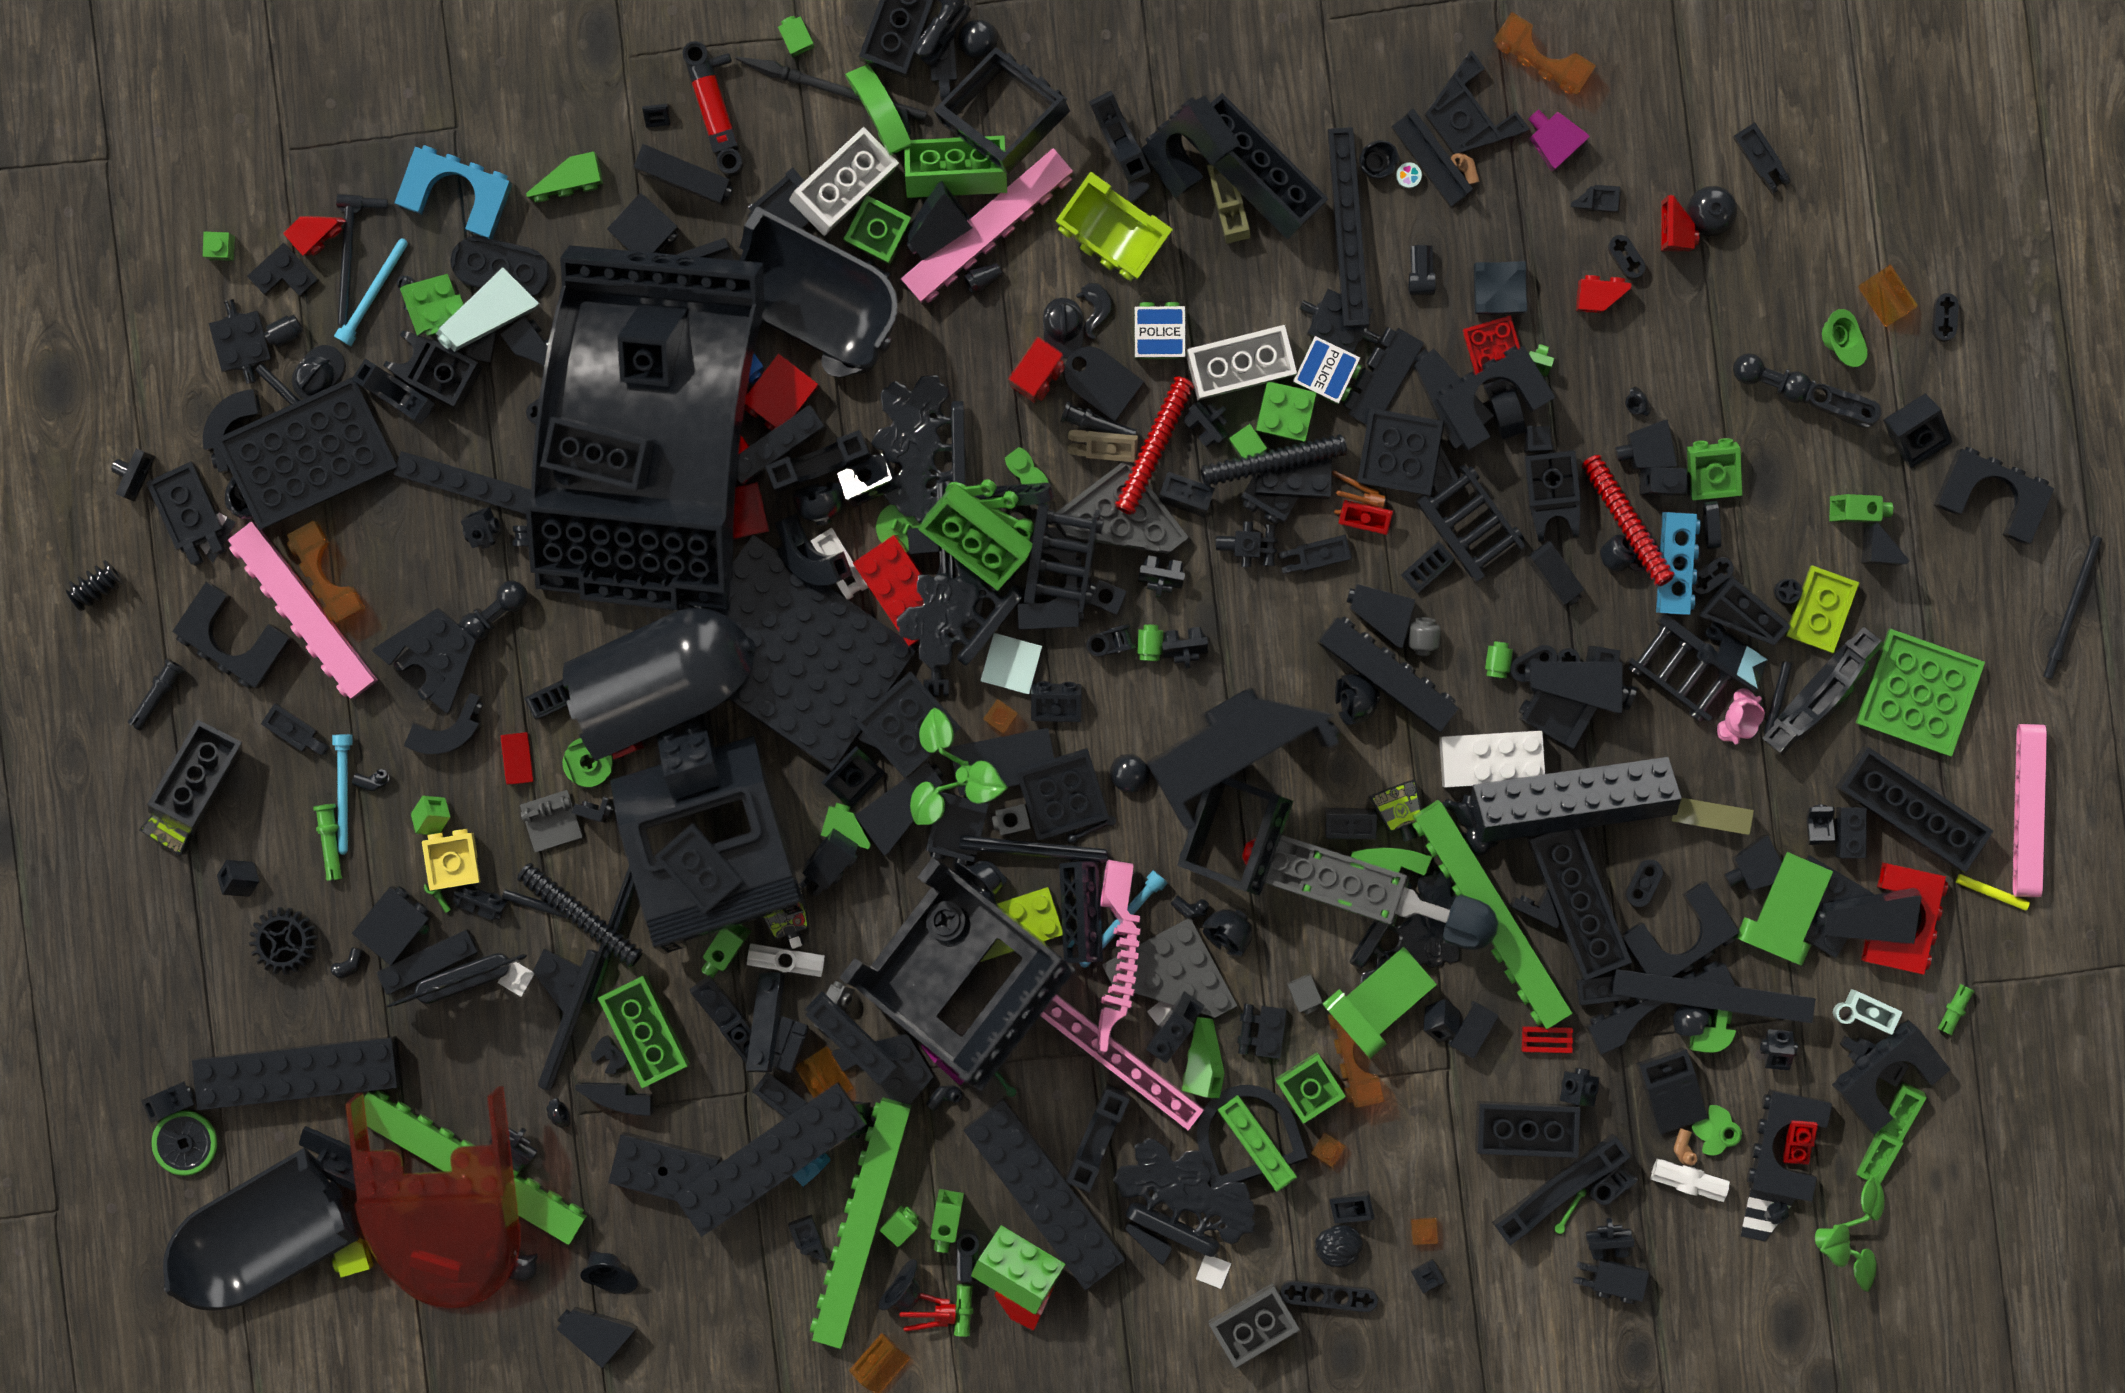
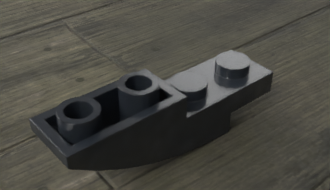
M708 975L690 988V993L747 1064L752 1027L725 991Z

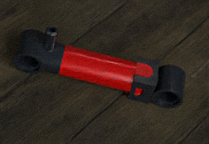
M691 41L686 44L682 53L706 126L708 138L714 155L718 156L717 165L720 171L729 177L736 176L743 169V160L736 151V149H739L713 69L731 63L732 59L729 53L710 59L705 45L698 41ZM694 50H701L703 53L702 58L698 61L690 60V53ZM732 156L737 159L735 167L731 169L724 167V160L727 157Z

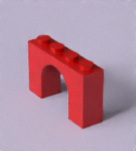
M1882 863L1877 887L1893 891L1917 888L1921 894V921L1916 931L1914 944L1865 939L1861 960L1925 974V970H1929L1932 956L1929 955L1931 945L1934 946L1937 938V931L1934 930L1936 921H1940L1942 916L1941 898L1942 896L1945 897L1948 889V882H1945L1946 876Z

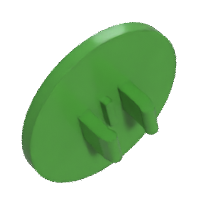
M889 505L878 516L876 532L881 543L891 536L897 535L907 551H909L907 530L919 528L921 523H918L915 517H905L898 511L896 506Z

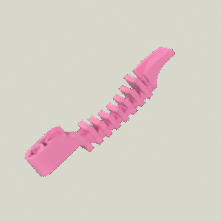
M1108 860L1106 863L1101 906L1109 907L1119 920L1120 925L1114 928L1113 934L1123 935L1125 938L1117 940L1116 947L1127 948V951L1121 950L1117 954V959L1126 960V963L1120 962L1116 966L1117 971L1125 972L1124 975L1117 973L1113 978V982L1123 984V987L1112 984L1108 989V993L1119 995L1121 998L1105 994V997H1102L1101 1000L1103 1004L1119 1008L1118 1010L1104 1007V1010L1101 1009L1097 1037V1053L1101 1054L1107 1052L1112 1026L1117 1020L1126 1016L1127 1010L1131 1008L1132 1001H1129L1134 993V989H1131L1136 981V977H1133V974L1137 972L1138 965H1135V961L1138 960L1139 953H1136V949L1139 947L1140 942L1137 941L1140 929L1135 926L1139 923L1140 916L1131 915L1127 910L1133 864Z

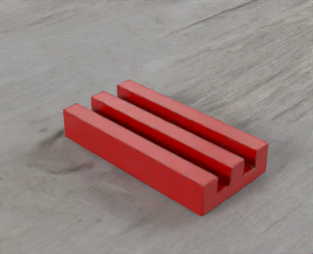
M1522 1026L1521 1051L1572 1053L1573 1028L1550 1027L1546 1029L1545 1027ZM1527 1032L1567 1033V1037H1527ZM1527 1042L1566 1043V1047L1527 1046Z

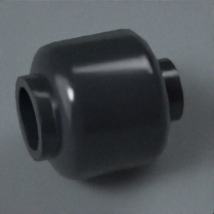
M1622 534L1613 536L1600 550L1603 564L1616 572L1626 569L1636 560L1638 554H1635V548L1630 546L1631 541H1627L1626 536Z

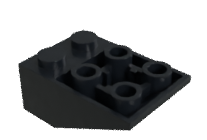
M1681 1047L1635 1063L1660 1135L1708 1118L1697 1077L1686 1048Z

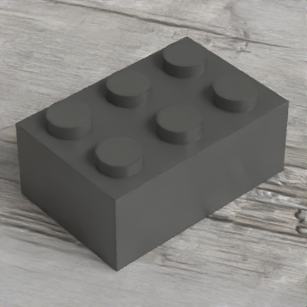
M1273 1283L1208 1320L1209 1326L1234 1368L1300 1330Z

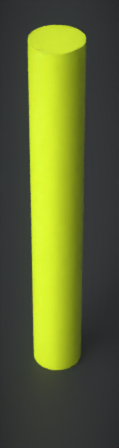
M1959 874L1956 879L1957 884L2026 911L2029 907L2030 902L2015 897L2012 894Z

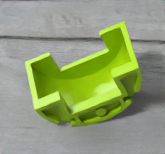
M1092 172L1088 174L1056 219V223L1060 226L1058 231L1069 239L1072 236L1081 244L1079 248L1089 256H1092L1094 253L1101 258L1100 263L1111 271L1113 268L1120 271L1119 274L1129 281H1132L1133 278H1139L1173 230L1152 215L1150 217L1114 192L1108 183Z

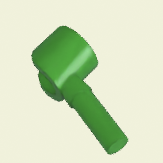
M427 884L424 885L425 891L435 896L445 913L451 910L443 898L442 889L429 891V886Z

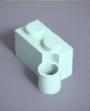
M1853 989L1850 990L1845 1003H1838L1833 1008V1016L1838 1022L1849 1024L1856 1018L1891 1035L1902 1014V1011ZM1847 1006L1850 1009V1015L1847 1019L1841 1020L1839 1011Z

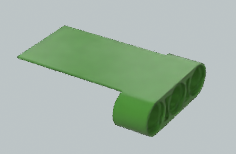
M1787 852L1758 921L1756 922L1744 917L1736 938L1802 966L1811 946L1803 942L1833 871Z
M1403 947L1349 995L1345 996L1339 989L1322 1004L1371 1059L1387 1045L1379 1034L1437 984Z

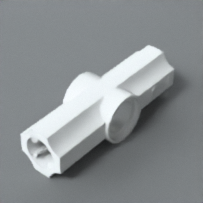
M750 943L747 965L821 977L825 955ZM787 953L792 957L793 962L791 966L784 967L780 964L779 958L781 954Z
M1656 1159L1651 1174V1180L1676 1187L1677 1190L1697 1196L1699 1194L1717 1201L1724 1202L1729 1190L1730 1181L1705 1174L1704 1171L1687 1165L1679 1166L1662 1159Z

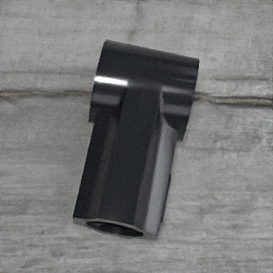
M1411 246L1409 295H1435L1433 246Z
M965 1229L957 1236L956 1280L963 1282L978 1281L971 1274L979 1259V1237L975 1231ZM965 1237H970L975 1241V1244L970 1248L962 1246L961 1241Z

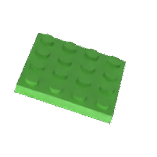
M1888 629L1856 724L1952 757L1985 662L1896 630Z

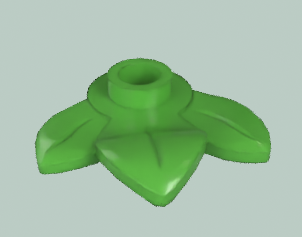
M1717 1105L1709 1106V1118L1695 1122L1692 1125V1130L1696 1136L1705 1141L1702 1153L1708 1155L1721 1154L1726 1147L1737 1145L1742 1137L1741 1129L1736 1123L1732 1122L1730 1113ZM1728 1129L1733 1131L1731 1138H1725L1724 1136L1725 1131Z

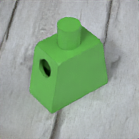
M1853 494L1830 496L1829 521L1871 523L1880 522L1882 517H1892L1893 504L1891 502H1883L1882 496Z
M742 924L720 930L703 956L707 962L702 967V972L714 978L719 970L724 971L752 931Z
M939 1189L931 1232V1239L935 1240L934 1250L937 1252H949L950 1242L955 1243L964 1193Z

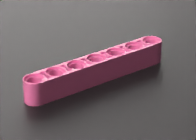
M2019 724L2017 727L2013 847V895L2015 897H2041L2043 890L2047 737L2045 725Z

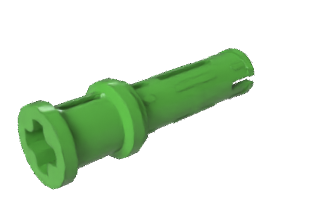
M335 803L313 806V810L317 813L318 821L316 831H318V834H321L326 881L342 879L335 833L339 828L338 824L335 823Z

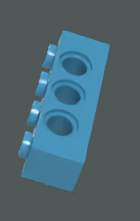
M1662 513L1660 552L1663 554L1662 559L1665 558L1667 561L1666 565H1670V572H1674L1675 576L1670 582L1657 588L1656 612L1690 615V610H1694L1695 595L1692 594V584H1696L1697 570L1693 569L1694 559L1698 558L1699 551L1698 544H1695V535L1700 532V519H1697V514ZM1679 531L1684 532L1686 535V542L1681 546L1675 542V535ZM1678 556L1682 557L1685 562L1684 567L1679 571L1673 566V561ZM1679 581L1683 586V591L1680 595L1675 596L1671 588L1675 582Z

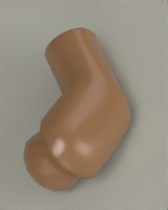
M1463 153L1453 154L1451 160L1459 171L1465 173L1468 183L1472 185L1480 182L1474 160Z
M1680 1128L1674 1145V1152L1682 1164L1692 1166L1697 1162V1155L1693 1153L1688 1145L1692 1132Z

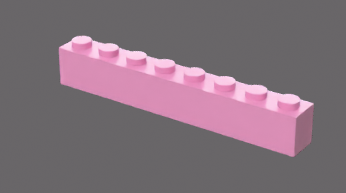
M1053 148L1008 186L1007 193H1000L971 218L973 226L971 230L918 263L901 278L902 282L921 304L925 300L927 303H930L939 295L937 290L944 284L947 287L957 280L958 276L956 274L963 268L966 271L977 262L975 258L981 252L987 254L996 246L995 240L1001 235L1005 238L1015 230L1013 225L1020 219L1023 222L1034 213L1032 209L1037 204L1044 205L1053 197L1051 192L1058 186L1060 189L1067 186L1072 181L1070 176L1073 174V170Z
M250 522L228 539L232 545L229 547L230 551L237 559L242 558L247 564L244 567L247 573L253 579L257 577L261 582V591L268 599L272 597L278 604L275 606L277 612L284 619L288 617L293 624L290 628L298 638L303 637L308 643L306 646L308 652L314 658L318 656L323 663L321 666L322 670L329 678L332 676L339 683L336 687L345 698L349 696L350 699H355L378 681L262 530L259 531L255 522Z
M1058 995L1053 998L1040 1015L1187 1130L1191 1128L1204 1111L1203 1107L1110 1035L1107 1052H1104V1054L1097 1053L1098 1026Z

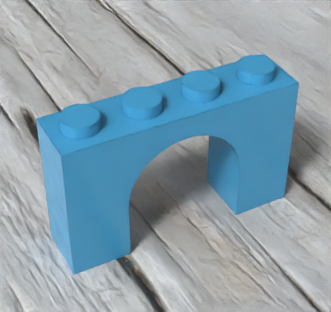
M423 145L422 149L415 147L395 204L422 215L430 191L438 180L449 175L463 176L471 182L475 191V203L465 229L473 234L493 239L513 185L507 180L508 176L494 171L493 175L483 172V166L470 162L469 166L461 164L460 158L450 154L442 157L437 155L438 150Z

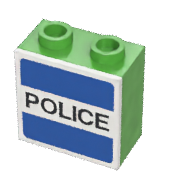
M1143 302L1140 303V307H1135V359H1185V306H1180L1178 302H1167L1165 307H1155V303Z
M1315 336L1292 384L1304 390L1316 392L1317 396L1336 405L1340 400L1345 402L1351 389L1347 387L1350 378L1356 379L1361 369V365L1358 364L1360 357Z

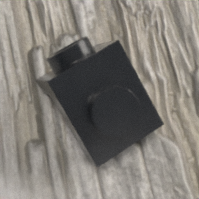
M1819 804L1809 808L1806 816L1809 845H1830L1835 843L1834 807Z

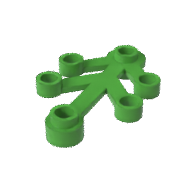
M986 479L981 485L969 487L962 483L951 482L946 487L947 492L955 483L1005 523L1013 527L1014 530L1027 540L1034 533V524L1031 520L1027 518L1018 520L997 509L1002 507L1014 508L1019 500L1014 492L1007 491L1003 497L980 500L975 497L977 495L992 496L996 490V484L993 481Z

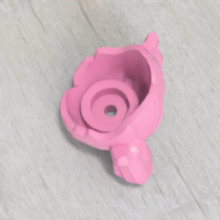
M1745 688L1739 689L1734 693L1735 701L1730 705L1725 721L1720 722L1717 726V734L1722 741H1733L1734 744H1739L1740 738H1752L1763 721L1765 712L1759 704L1762 698L1760 696L1755 697L1750 690Z

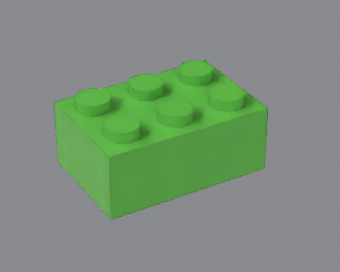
M1001 1225L978 1259L971 1276L1036 1315L1059 1279L1065 1263Z

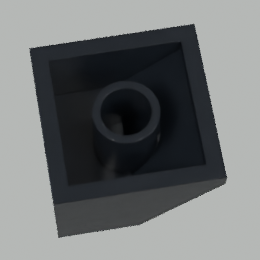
M1926 393L1883 420L1891 440L1910 468L1953 442L1942 410Z

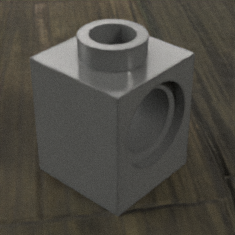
M1025 804L996 810V816H992L995 831L1000 830L1001 835L1031 828ZM1007 813H1014L1017 816L1018 823L1014 827H1008L1004 824L1003 818Z
M1310 973L1287 983L1299 1013L1304 1011L1305 1014H1309L1319 1009L1318 1004L1323 1002Z

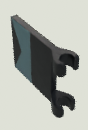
M1714 621L1711 627L1717 631L1707 628L1706 636L1710 639L1721 641L1718 652L1715 651L1712 645L1705 644L1703 651L1708 654L1699 651L1697 654L1698 660L1716 665L1753 691H1756L1768 659L1727 633L1722 624Z

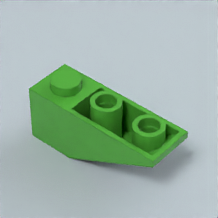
M589 152L569 157L526 193L527 197L530 200L534 199V202L537 203L547 201L549 196L558 194L559 197L573 195V191L583 189V192L597 190V185L603 184L597 154Z
M1197 1017V1022L1193 1027L1192 1045L1187 1055V1068L1182 1077V1091L1207 1098H1220L1225 1073L1214 1022L1211 1018Z

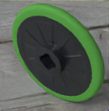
M181 1110L164 1117L156 1126L152 1136V1150L157 1162L165 1170L176 1175L188 1176L204 1170L213 1160L217 1149V1137L213 1126L204 1116L193 1111ZM184 1138L187 1139V1142L189 1144V1146L185 1148L182 1147V1144L180 1142V1140Z

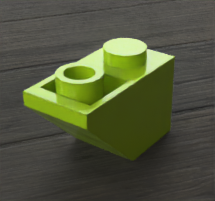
M361 1238L334 1253L335 1257L332 1258L334 1270L340 1273V1277L369 1270L374 1266L368 1244Z

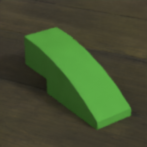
M1389 847L1365 848L1351 851L1350 857L1399 873L1402 866L1424 876L1432 859L1431 856L1416 851Z

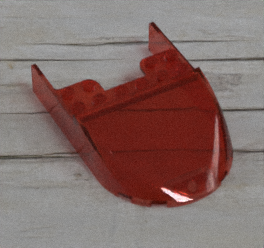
M498 1086L488 1095L492 1144L456 1148L451 1154L452 1171L404 1174L403 1161L399 1153L394 1150L370 1151L363 1093H357L346 1103L357 1194L355 1208L363 1236L373 1257L386 1275L404 1292L423 1303L443 1308H460L482 1302L496 1293L505 1284L518 1260L521 1242L503 1086Z

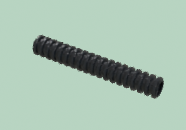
M1338 434L1336 438L1330 436L1329 439L1322 438L1321 441L1316 439L1314 443L1307 441L1306 444L1300 443L1299 446L1294 444L1291 448L1285 446L1283 450L1282 448H1277L1276 451L1272 449L1269 453L1263 451L1261 455L1255 453L1254 456L1247 455L1246 458L1241 456L1239 460L1232 458L1231 461L1224 460V463L1219 461L1216 465L1210 463L1208 467L1202 465L1201 477L1203 484L1206 487H1210L1211 484L1218 485V482L1224 484L1226 480L1233 482V479L1240 480L1241 477L1246 479L1249 475L1255 477L1257 473L1263 475L1264 472L1271 473V470L1277 472L1279 468L1285 470L1287 466L1289 468H1293L1294 465L1299 467L1301 463L1307 465L1309 461L1315 463L1316 460L1321 462L1324 458L1329 460L1331 456L1334 458H1338L1339 455L1345 456L1347 446L1344 437Z
M529 863L522 868L518 874L517 881H523V885L525 887L529 886L530 891H536L535 895H541V899L543 901L547 900L549 906L554 905L555 910H560L561 915L565 914L567 920H572V924H578V928L584 929L585 934L589 933L590 938H596V942L598 944L602 943L603 948H608L609 953L614 952V956L616 958L620 957L622 963L626 962L627 967H632L638 962L643 954V949H637V945L635 943L631 944L630 939H624L625 935H619V931L617 929L613 930L611 924L606 925L605 920L601 921L600 916H595L593 910L589 911L586 905L582 906V902L576 901L575 896L571 897L570 892H564V888L562 886L558 887L557 882H551L552 878H546V874L544 872L540 873V869L534 868V864Z

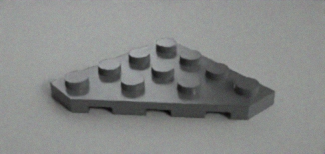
M1123 461L1056 512L1058 514L1092 520L1095 511L1101 510L1100 519H1104L1102 534L1097 535V543L1168 554L1189 538L1149 486L1144 487L1146 491L1144 494H1141L1142 499L1138 500L1139 506L1135 507V514L1129 515L1116 508L1115 502L1119 501L1118 496L1122 494V488L1126 487L1124 483L1126 480H1129L1128 475L1132 473L1131 468L1134 467L1131 462ZM1054 523L1066 538L1089 541L1091 530Z
M1187 918L1140 943L1136 949V953H1139L1138 960L1135 961V965H1138L1137 972L1133 974V977H1136V981L1131 989H1134V993L1174 1005L1185 991L1205 1005L1200 1013L1215 1018L1237 1006L1191 918ZM1116 956L1103 963L1102 966L1111 983L1123 987V984L1113 982V978L1117 973L1124 975L1125 972L1117 971L1116 966L1120 962L1126 963V960L1117 959Z

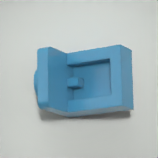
M824 1153L792 1176L804 1187L831 1159Z

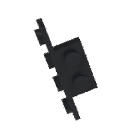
M307 1126L302 1130L298 1144L319 1154L317 1160L324 1166L322 1173L328 1180H334L335 1183L355 1192L358 1191L366 1175L388 1185L391 1183L396 1169L395 1165Z

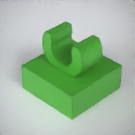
M1539 344L1538 350L1536 352L1530 351L1529 355L1541 375L1547 377L1552 368L1554 358L1547 356L1549 347Z

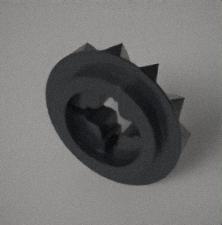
M950 901L935 904L928 912L926 918V926L929 933L934 938L944 942L956 940V937L963 933V928L966 924L965 912L957 904ZM943 914L948 918L953 917V920L950 921V929L945 925L939 926L944 921Z

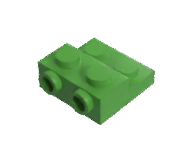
M448 274L400 288L417 336L425 333L427 337L436 335L438 329L463 306L461 296L455 295Z
M1723 438L1718 440V444L1708 445L1707 441H1696L1693 443V446L1687 447L1690 495L1692 500L1742 496L1741 450L1737 442H1733V439Z

